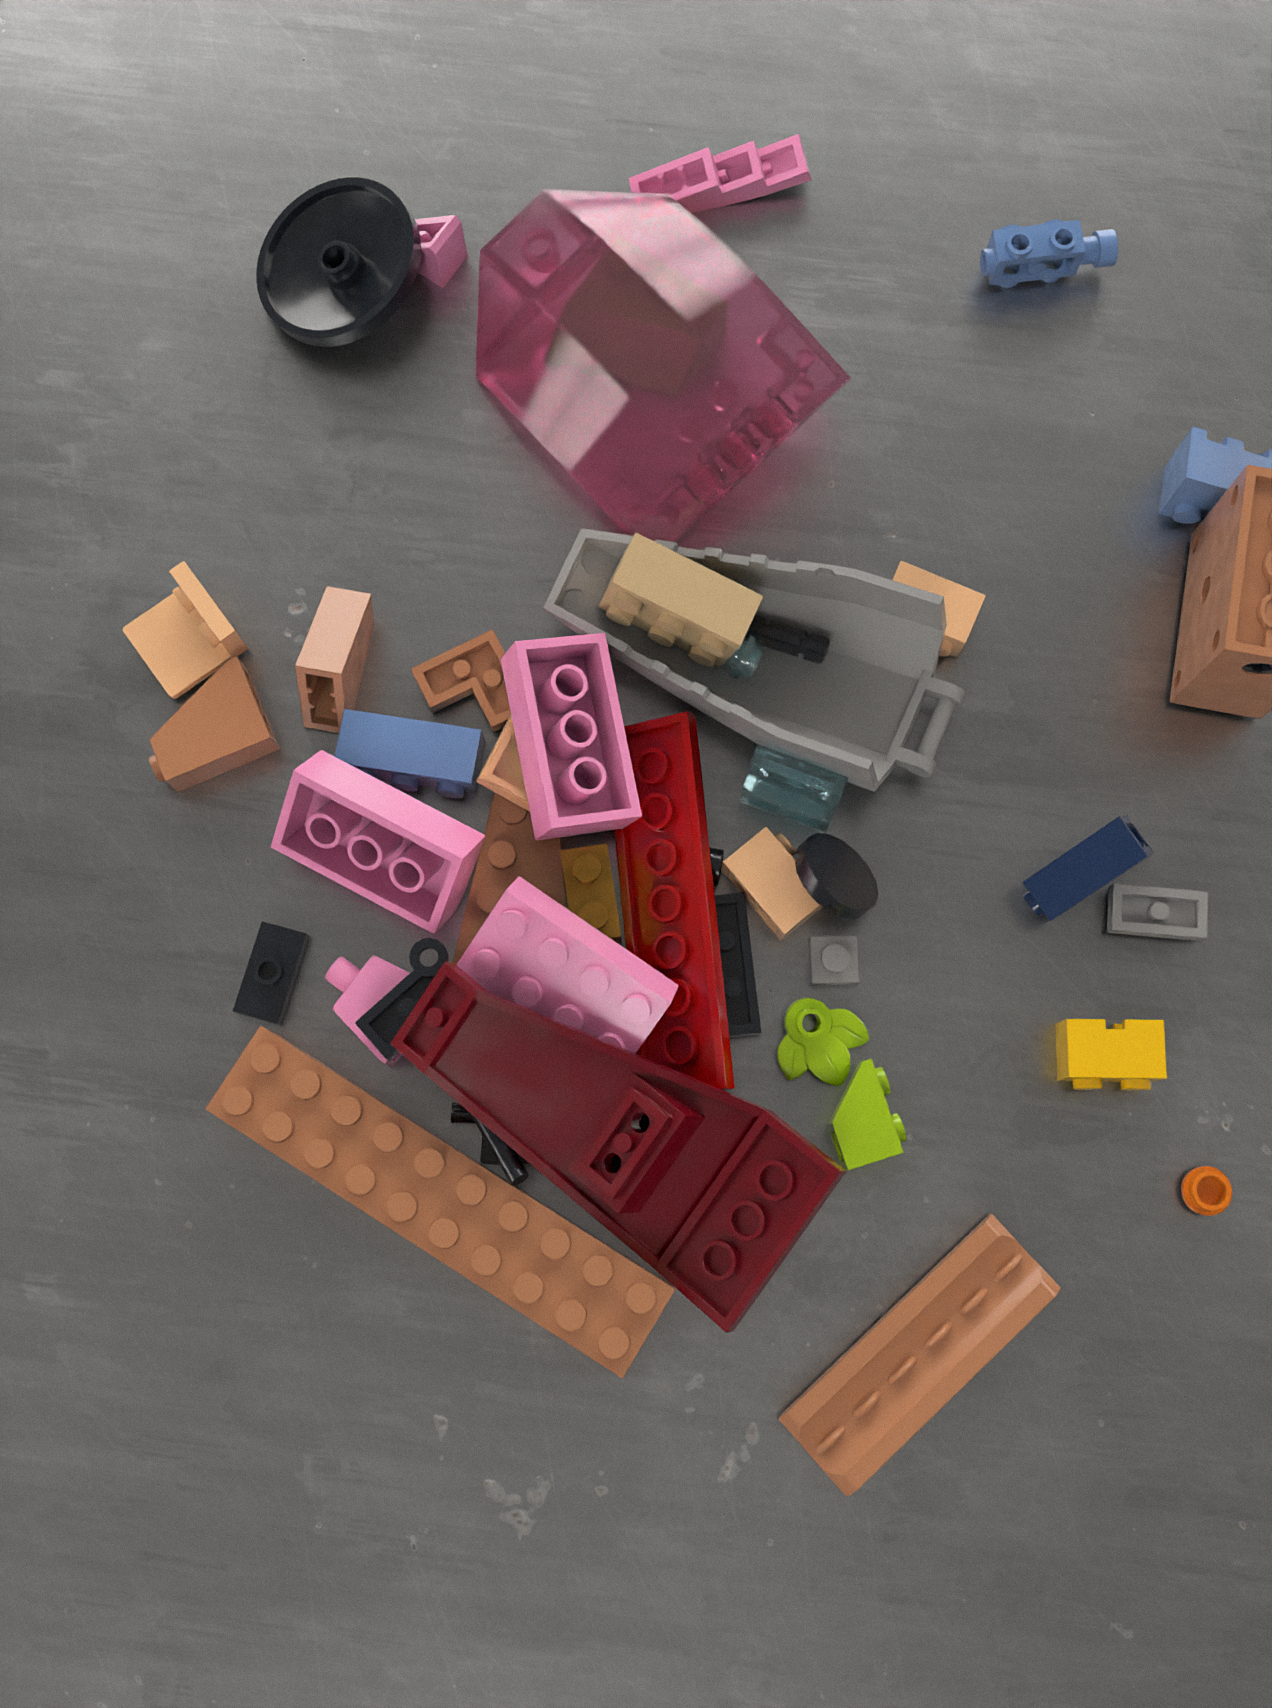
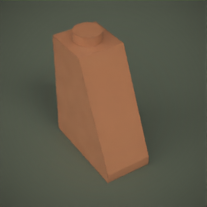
M329 586L325 589L295 664L304 727L339 733L344 709L355 710L374 627L372 597L369 593Z
M238 656L228 659L149 739L155 755L149 757V762L160 783L166 781L177 792H180L280 750L250 674Z

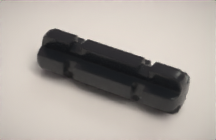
M756 615L744 638L745 641L758 644L759 640L763 641L764 647L798 657L799 653L804 654V660L817 664L825 660L830 643L826 637L812 633L811 637L806 636V631L771 620L770 624L765 623L766 618Z

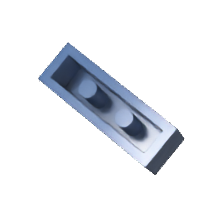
M344 709L334 757L379 780L391 781L390 786L396 789L417 791L418 786L436 788V793L445 797L463 798L464 793H477L478 783L476 780L481 771L486 742L481 729Z

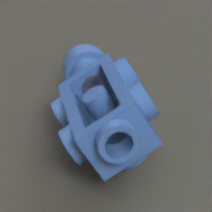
M1055 219L1040 225L1023 227L1007 225L998 230H993L987 248L982 249L980 255L981 273L983 277L988 276L990 285H1000L1006 288L1013 287L1018 282L1040 279L1052 283L1061 277L1076 275L1080 265L1092 264L1094 268L1114 266L1118 258V239L1113 229L1094 231L1092 236L1083 237L1080 220L1064 222ZM1052 263L1058 269H1050L1046 266V264ZM1004 269H1012L1015 274H1007L1004 272Z

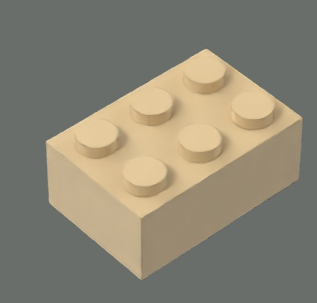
M635 532L618 563L598 607L607 611L606 616L617 624L623 626H631L633 624L647 631V636L660 645L671 647L674 644L688 651V656L698 664L707 667H713L714 665L721 667L741 646L763 596Z

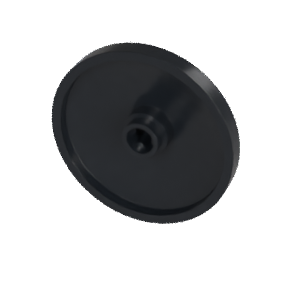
M360 177L338 178L309 189L282 211L263 241L257 262L256 282L260 301L265 311L289 336L308 345L322 347L339 346L369 335L396 313L413 287L421 259V239L417 223L403 201L391 189L371 179Z

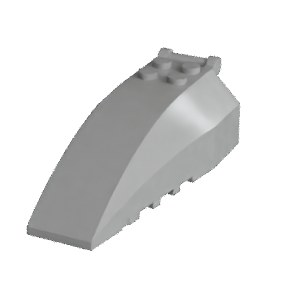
M581 528L544 604L543 609L547 614L579 635L605 633L611 656L703 713L789 762L874 792L896 765L906 768L911 773L921 777L930 778L937 764L933 759L955 708L961 707L966 696V692L959 686L933 678L947 626L944 596L854 568L798 560L797 564L768 560L766 555L751 553V557L726 554L719 548L706 547L705 550L678 547L676 542L657 539L654 542L762 595L763 598L755 615L766 618L765 623L770 624L771 620L804 630L807 632L806 636L811 637L812 633L826 637L830 641L827 656L820 664L804 660V654L799 653L798 657L764 647L763 641L760 640L758 644L743 640L741 646L721 667L716 665L707 667L693 661L688 656V651L674 644L671 647L660 645L647 636V631L633 624L631 626L617 624L606 616L607 611L598 606L633 536ZM928 696L938 700V703L917 752L904 747L924 700Z

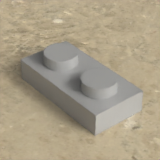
M1116 883L1108 887L1107 933L1193 941L1207 939L1208 892Z

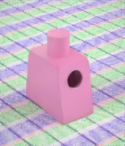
M375 955L367 961L361 970L341 956L332 964L325 975V980L343 992L332 1009L380 1061L392 1068L402 1054L399 1052L388 1061L357 1027L355 1022L410 973Z

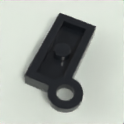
M424 938L414 944L409 955L413 971L355 1022L357 1027L388 1061L399 1053L390 1043L443 963L449 962V954L446 947L437 939ZM426 949H433L438 953V960L433 966H424L420 961V956Z

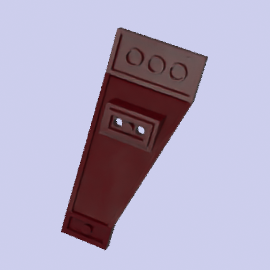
M443 963L390 1043L429 1079L653 1267L726 1333L733 1332L847 1172L771 1110L491 994L454 963ZM644 1114L649 1118V1127L645 1132L639 1126L640 1118ZM616 1154L621 1159V1168L618 1172H615L612 1167V1159Z

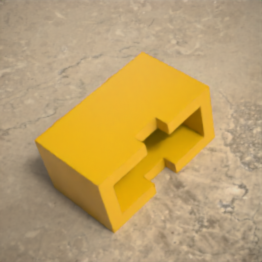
M1065 1019L1055 1024L1057 1081H1072L1074 1090L1103 1089L1102 1081L1121 1082V1090H1151V1082L1167 1078L1164 1020L1125 1019L1122 1020V1024H1112V1029H1106L1105 1019Z

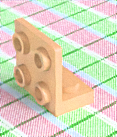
M185 561L169 570L179 586L172 590L173 594L123 627L124 634L172 699L178 698L216 672L228 659L239 656L248 650L245 643Z

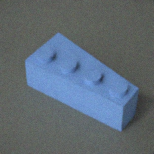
M1192 426L1164 467L1158 515L1172 517L1176 522L1185 524L1202 522L1247 465L1272 469V450L1269 449L1265 453L1257 455L1244 451L1243 441L1227 437L1223 440L1222 444L1206 439L1207 430Z

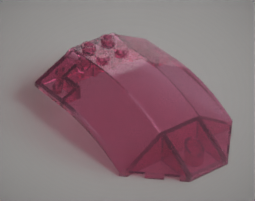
M544 189L480 250L476 378L538 439L625 535L634 536L636 532L652 541L658 539L677 542L851 379L770 288L711 230L668 194Z

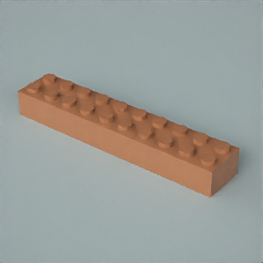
M260 1026L205 1108L219 1119L622 1379L675 1291V1287L519 1187L512 1186L508 1180L265 1027Z

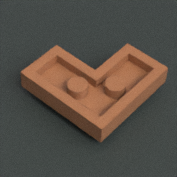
M493 629L411 668L413 676L432 713L474 694L492 731L495 732L505 727L511 715L501 658L505 652Z

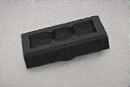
M264 921L261 922L233 1012L277 1025L282 1024L310 937L307 933Z

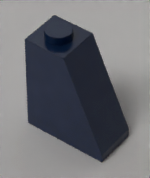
M1128 815L1119 816L1023 881V884L1028 889L1023 896L1038 917L1045 914L1052 921L1155 852Z

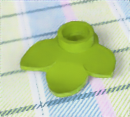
M801 998L793 1002L786 1011L784 1026L787 1033L778 1046L777 1059L780 1069L788 1080L798 1078L809 1069L821 1081L830 1085L841 1086L845 1082L850 1070V1054L848 1049L867 1043L869 1041L868 1031L863 1022L847 1009H828L823 1002L815 998ZM814 1014L817 1020L816 1025L812 1030L806 1031L803 1028L802 1021L806 1015Z

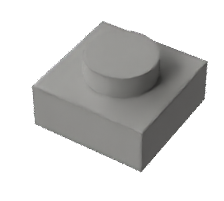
M857 935L810 936L809 962L811 986L858 985L860 977Z

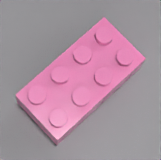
M605 633L515 641L501 658V664L535 841L624 829L639 819L642 813Z
M320 750L293 770L271 848L435 934L458 910L486 835Z
M520 876L505 890L457 963L459 968L491 994L633 1053L638 1051L667 1010L679 987L678 984Z

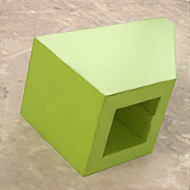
M872 1058L862 1061L856 1066L827 1124L840 1166L846 1171L904 1153L901 1143L907 1141L898 1113L891 1115L885 1096L891 1094L887 1076L882 1067L875 1068Z

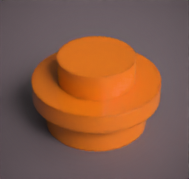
M1201 1166L1192 1169L1186 1174L1182 1181L1181 1193L1185 1204L1193 1212L1204 1216H1212L1223 1212L1229 1206L1232 1198V1187L1229 1179L1222 1171L1210 1166Z

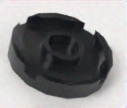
M815 833L798 846L796 853L799 854V858L795 861L796 872L803 887L818 904L824 908L829 904L839 910L836 915L845 919H858L876 905L879 895L876 879L867 863L847 843L830 834Z

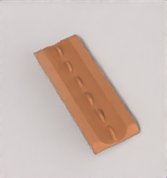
M989 1214L797 1398L778 1419L844 1495L848 1497L873 1476L1056 1297L1061 1288L1026 1252L993 1214Z

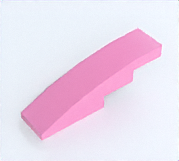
M796 134L760 149H757L753 140L714 156L709 147L630 177L629 183L637 216L642 220L683 215L736 204L810 181L811 176L799 134Z

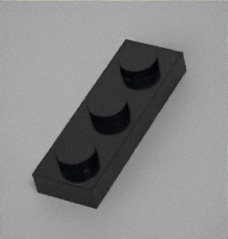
M745 893L715 895L729 1037L760 1035L762 1032Z

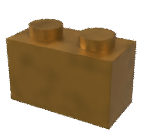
M607 843L560 850L569 911L619 945H622Z

